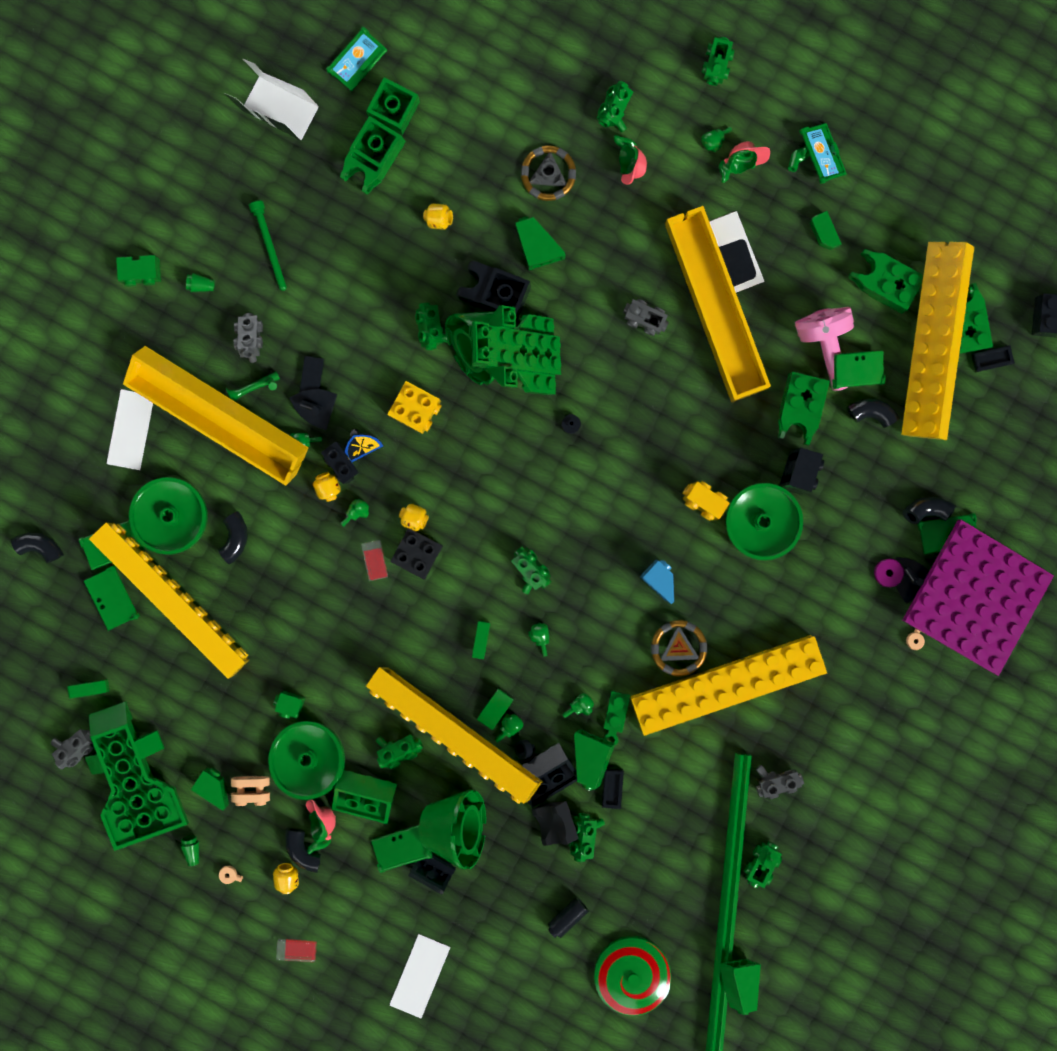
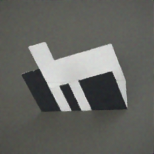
M243 59L259 78L244 105L237 98L228 94L225 95L242 111L302 140L319 106L303 89L265 74L254 63Z

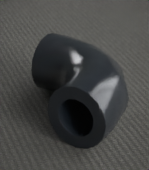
M862 399L846 407L849 415L856 423L865 418H874L878 420L883 428H886L900 419L898 414L887 403L878 399Z
M924 497L908 505L903 511V516L912 524H918L926 516H936L947 521L957 506L942 498Z
M239 511L234 512L223 520L228 530V540L218 551L229 565L243 553L248 540L247 526Z
M29 532L11 539L12 547L17 554L23 555L31 551L37 552L43 557L46 564L64 556L61 548L53 539L40 533Z
M286 828L285 847L290 859L298 867L318 873L321 854L314 852L308 854V848L304 843L305 831L297 828Z

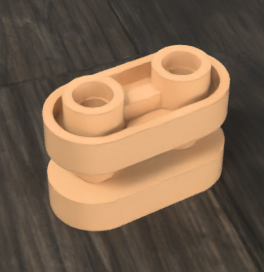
M232 777L231 787H237V792L231 793V802L235 803V806H245L247 803H254L256 806L266 805V802L270 801V792L264 791V787L270 785V777ZM245 787H256V791H245Z

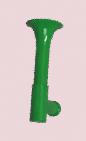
M274 372L240 389L228 390L226 388L230 399L236 402L239 397L268 385L270 390H275L277 388L275 381L280 378L277 372Z

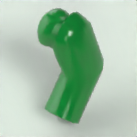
M807 147L800 148L791 154L788 165L789 171L796 172L799 163L809 158L810 154Z

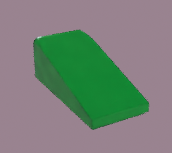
M498 688L477 720L493 730L514 698Z

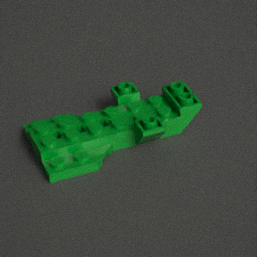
M501 305L488 323L472 322V367L486 368L502 387L518 388L517 379L519 377L523 383L522 388L525 393L556 394L555 375H561L560 336H554L553 318L527 314L521 317L520 324L516 327L515 307Z
M126 701L89 714L90 738L96 752L85 756L91 775L105 773L111 789L109 799L100 816L114 851L183 827L189 823L176 788L154 778L146 760V757L165 748L159 731L157 730L138 738L131 722L133 718ZM130 779L135 781L134 786L128 783ZM137 797H139V798L142 799L141 804H140L139 801H138V802L135 801V799H136ZM143 815L148 816L149 820H143Z

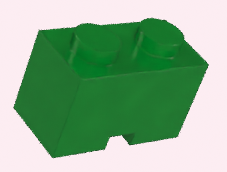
M155 255L139 256V260H133V257L116 258L117 279L124 286L133 287L136 286V283L155 285V282H161L160 259Z

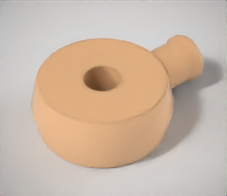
M915 629L914 632L907 636L906 644L910 649L919 650L924 646L925 640L919 630Z
M224 866L219 871V879L224 884H231L235 880L241 882L243 876L237 875L236 869L232 866Z

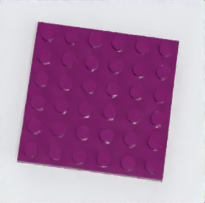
M958 519L902 621L994 675L999 676L1054 575L963 520Z

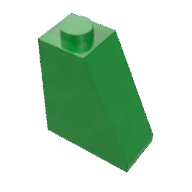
M529 216L518 219L515 227L529 270L565 260L564 250L534 217L529 218Z
M580 729L574 734L577 782L582 784V787L587 790H595L601 785L615 744Z
M749 959L720 963L719 967L729 1007L737 1010V1013L742 1015H748L749 1012L757 1011L761 964Z

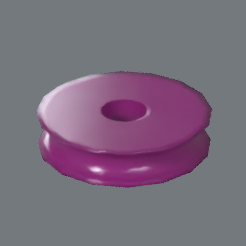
M884 559L876 565L874 576L880 585L894 587L901 583L904 571L898 561ZM888 569L892 571V575L890 577L886 575V571Z

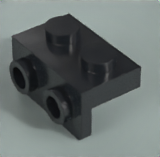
M338 442L333 443L321 452L324 456V461L334 470L335 477L339 482L347 484L355 479L354 476L359 472Z
M432 853V858L415 862L408 876L442 895L456 867Z

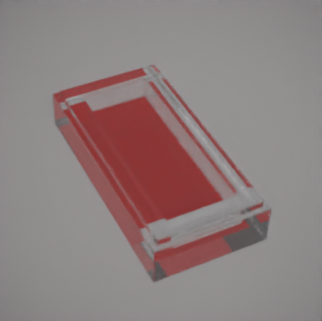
M381 540L361 544L369 581L387 578L388 573Z
M278 939L276 960L315 962L317 941Z

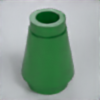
M194 273L187 275L186 290H191V292L214 291L215 280Z
M194 835L182 838L180 847L188 866L199 864V840Z

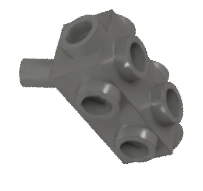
M633 299L631 304H626L623 314L626 315L624 319L627 320V325L633 328L640 326L644 328L646 334L651 336L659 335L661 331L665 332L669 322L666 321L668 315L664 314L665 311L658 307L653 309L647 306L648 303L641 299H637V301ZM652 319L657 321L656 326L650 323Z
M245 313L242 317H238V322L234 323L235 334H238L237 338H234V349L238 350L240 357L249 358V362L254 363L257 361L256 356H260V348H263V340L260 336V332H263L262 320L259 321L257 315Z
M80 729L71 738L63 742L56 738L51 741V745L57 749L52 756L55 759L56 766L60 769L75 766L84 755L94 749L89 730Z
M762 765L756 768V771L762 777V779L757 780L759 786H756L759 798L774 799L783 792L787 794L798 791L797 788L802 787L804 784L801 773L794 769L776 774L775 772L768 773Z

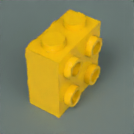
M405 381L387 415L423 434L424 431L428 432L433 422L430 420L433 415L439 413L442 407L440 404L441 400Z
M703 481L688 484L682 493L685 495L683 497V500L686 501L685 505L692 510L698 509L701 511V516L708 521L719 520L730 504L726 501L727 497L720 492H712L710 490L711 486Z

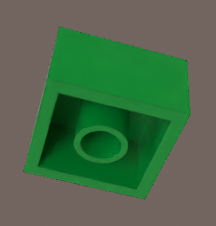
M384 77L366 112L368 117L371 116L403 136L420 103L419 96Z

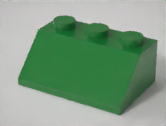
M344 770L335 786L332 810L387 824L397 784L388 780L384 781L372 776Z

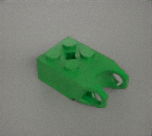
M369 116L349 148L350 151L345 158L340 178L347 181L355 173L364 172L365 179L362 191L368 195L384 179L406 143L405 139L397 132Z
M864 249L861 256L870 264V274L863 275L852 272L848 278L861 291L868 294L869 297L903 314L909 309L919 291L924 275L884 253Z
M976 283L969 284V298H967L959 354L993 347L985 299Z
M796 372L788 374L779 410L778 439H784L791 425H798L803 430V445H810L812 436L819 428L830 383L829 380ZM804 392L808 396L806 400H803L804 397L801 396Z

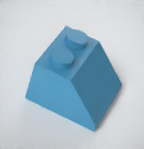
M655 560L640 578L667 603L672 604L674 602L673 573L670 571L671 566L664 560Z

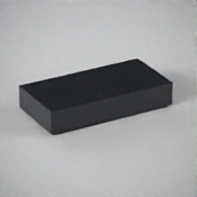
M1011 345L971 354L975 373L1015 364Z
M305 356L300 392L321 388L324 359Z
M606 768L603 781L602 808L621 809L624 770Z

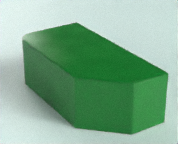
M828 211L818 214L810 220L811 228L819 246L833 250L841 245Z
M478 621L472 658L484 660L490 622Z
M108 679L67 686L69 699L110 691Z

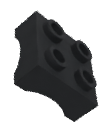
M408 528L390 562L425 580L443 545Z
M566 801L544 803L531 809L541 828L543 846L552 844L566 845L579 839Z

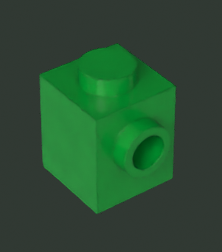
M282 691L280 695L277 694L273 705L276 707L274 711L278 712L279 716L289 719L290 716L297 718L300 716L305 697Z

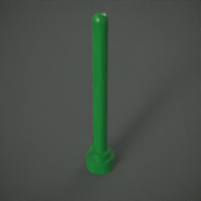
M262 200L252 202L248 205L250 212L257 218L279 289L285 291L287 286L263 215L266 209Z

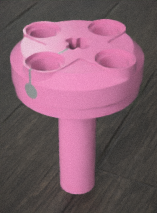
M851 307L822 309L795 321L796 330L801 342L820 341L832 391L848 388L834 389L832 379H834V355L841 354L837 336L854 328Z

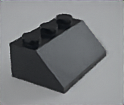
M559 743L551 746L548 750L522 765L543 781L528 801L532 808L577 781V770Z

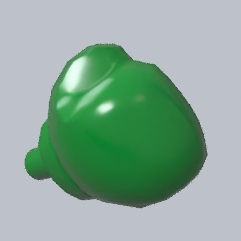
M728 127L723 131L718 128L705 133L701 137V142L705 149L712 150L713 152L719 151L722 147V142L725 140L724 135L731 132L732 128Z
M305 433L290 434L291 437L307 447H310L311 442H322V437L309 438V434Z
M362 499L352 501L346 511L347 517L341 522V525L344 527L351 519L356 521L359 517L367 518L369 515V505Z
M544 623L534 624L528 632L529 638L532 642L536 643V646H541L543 657L548 656L546 644H549L548 626Z
M582 693L570 703L571 709L562 715L564 718L573 712L577 715L580 713L589 715L592 713L594 702L588 694Z
M506 714L501 721L502 727L500 729L502 733L495 741L499 743L505 736L510 738L519 732L524 725L522 719L516 714Z

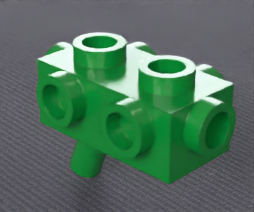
M715 37L713 44H708L706 55H709L708 62L704 61L701 73L705 74L704 80H707V83L712 86H717L718 83L722 84L723 80H727L730 68L727 65L728 61H732L735 50L732 49L733 42L725 37Z
M618 81L616 85H612L608 89L606 99L599 107L596 118L601 126L607 128L617 126L620 132L627 129L621 118L624 117V110L633 94V91L628 88L625 82Z
M428 302L419 304L415 320L419 328L418 339L421 343V348L434 350L441 343H448L446 334H443V328L440 324L438 305H430Z
M521 546L513 553L515 556L511 562L521 572L522 578L526 582L522 589L523 593L529 594L532 587L535 590L539 587L545 588L552 582L549 579L551 575L548 568L543 564L541 565L532 550Z
M411 734L397 742L393 740L387 743L381 736L375 741L382 748L377 751V762L381 768L387 767L392 769L398 767L401 761L417 757V753L421 752L423 748L421 740Z
M579 813L573 819L579 839L569 843L570 855L574 856V861L585 862L586 859H593L596 829L605 825V822L602 818L595 820L590 818L589 814Z
M768 841L767 844L762 842L761 845L755 847L753 851L755 857L752 863L748 862L744 868L748 884L755 888H758V886L765 888L766 884L769 885L773 879L772 873L775 867L778 868L782 861V853L778 850L779 846ZM758 868L761 869V873L756 875V870Z

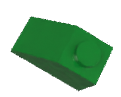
M206 768L191 790L224 811L229 805L224 778L220 776L221 773L217 769Z

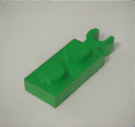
M611 691L603 727L608 732L604 735L603 739L607 740L608 737L612 736L614 737V744L617 745L618 737L616 734L617 732H623L630 694Z

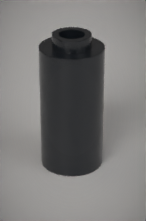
M575 897L548 923V931L553 937L556 938L558 936L562 938L589 912L588 908L578 897Z

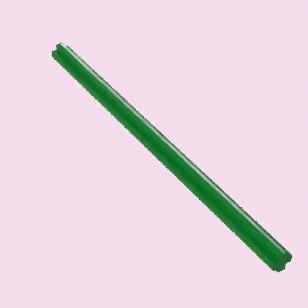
M735 753L706 1051H723L728 999L719 966L720 963L732 961L752 755L746 753Z

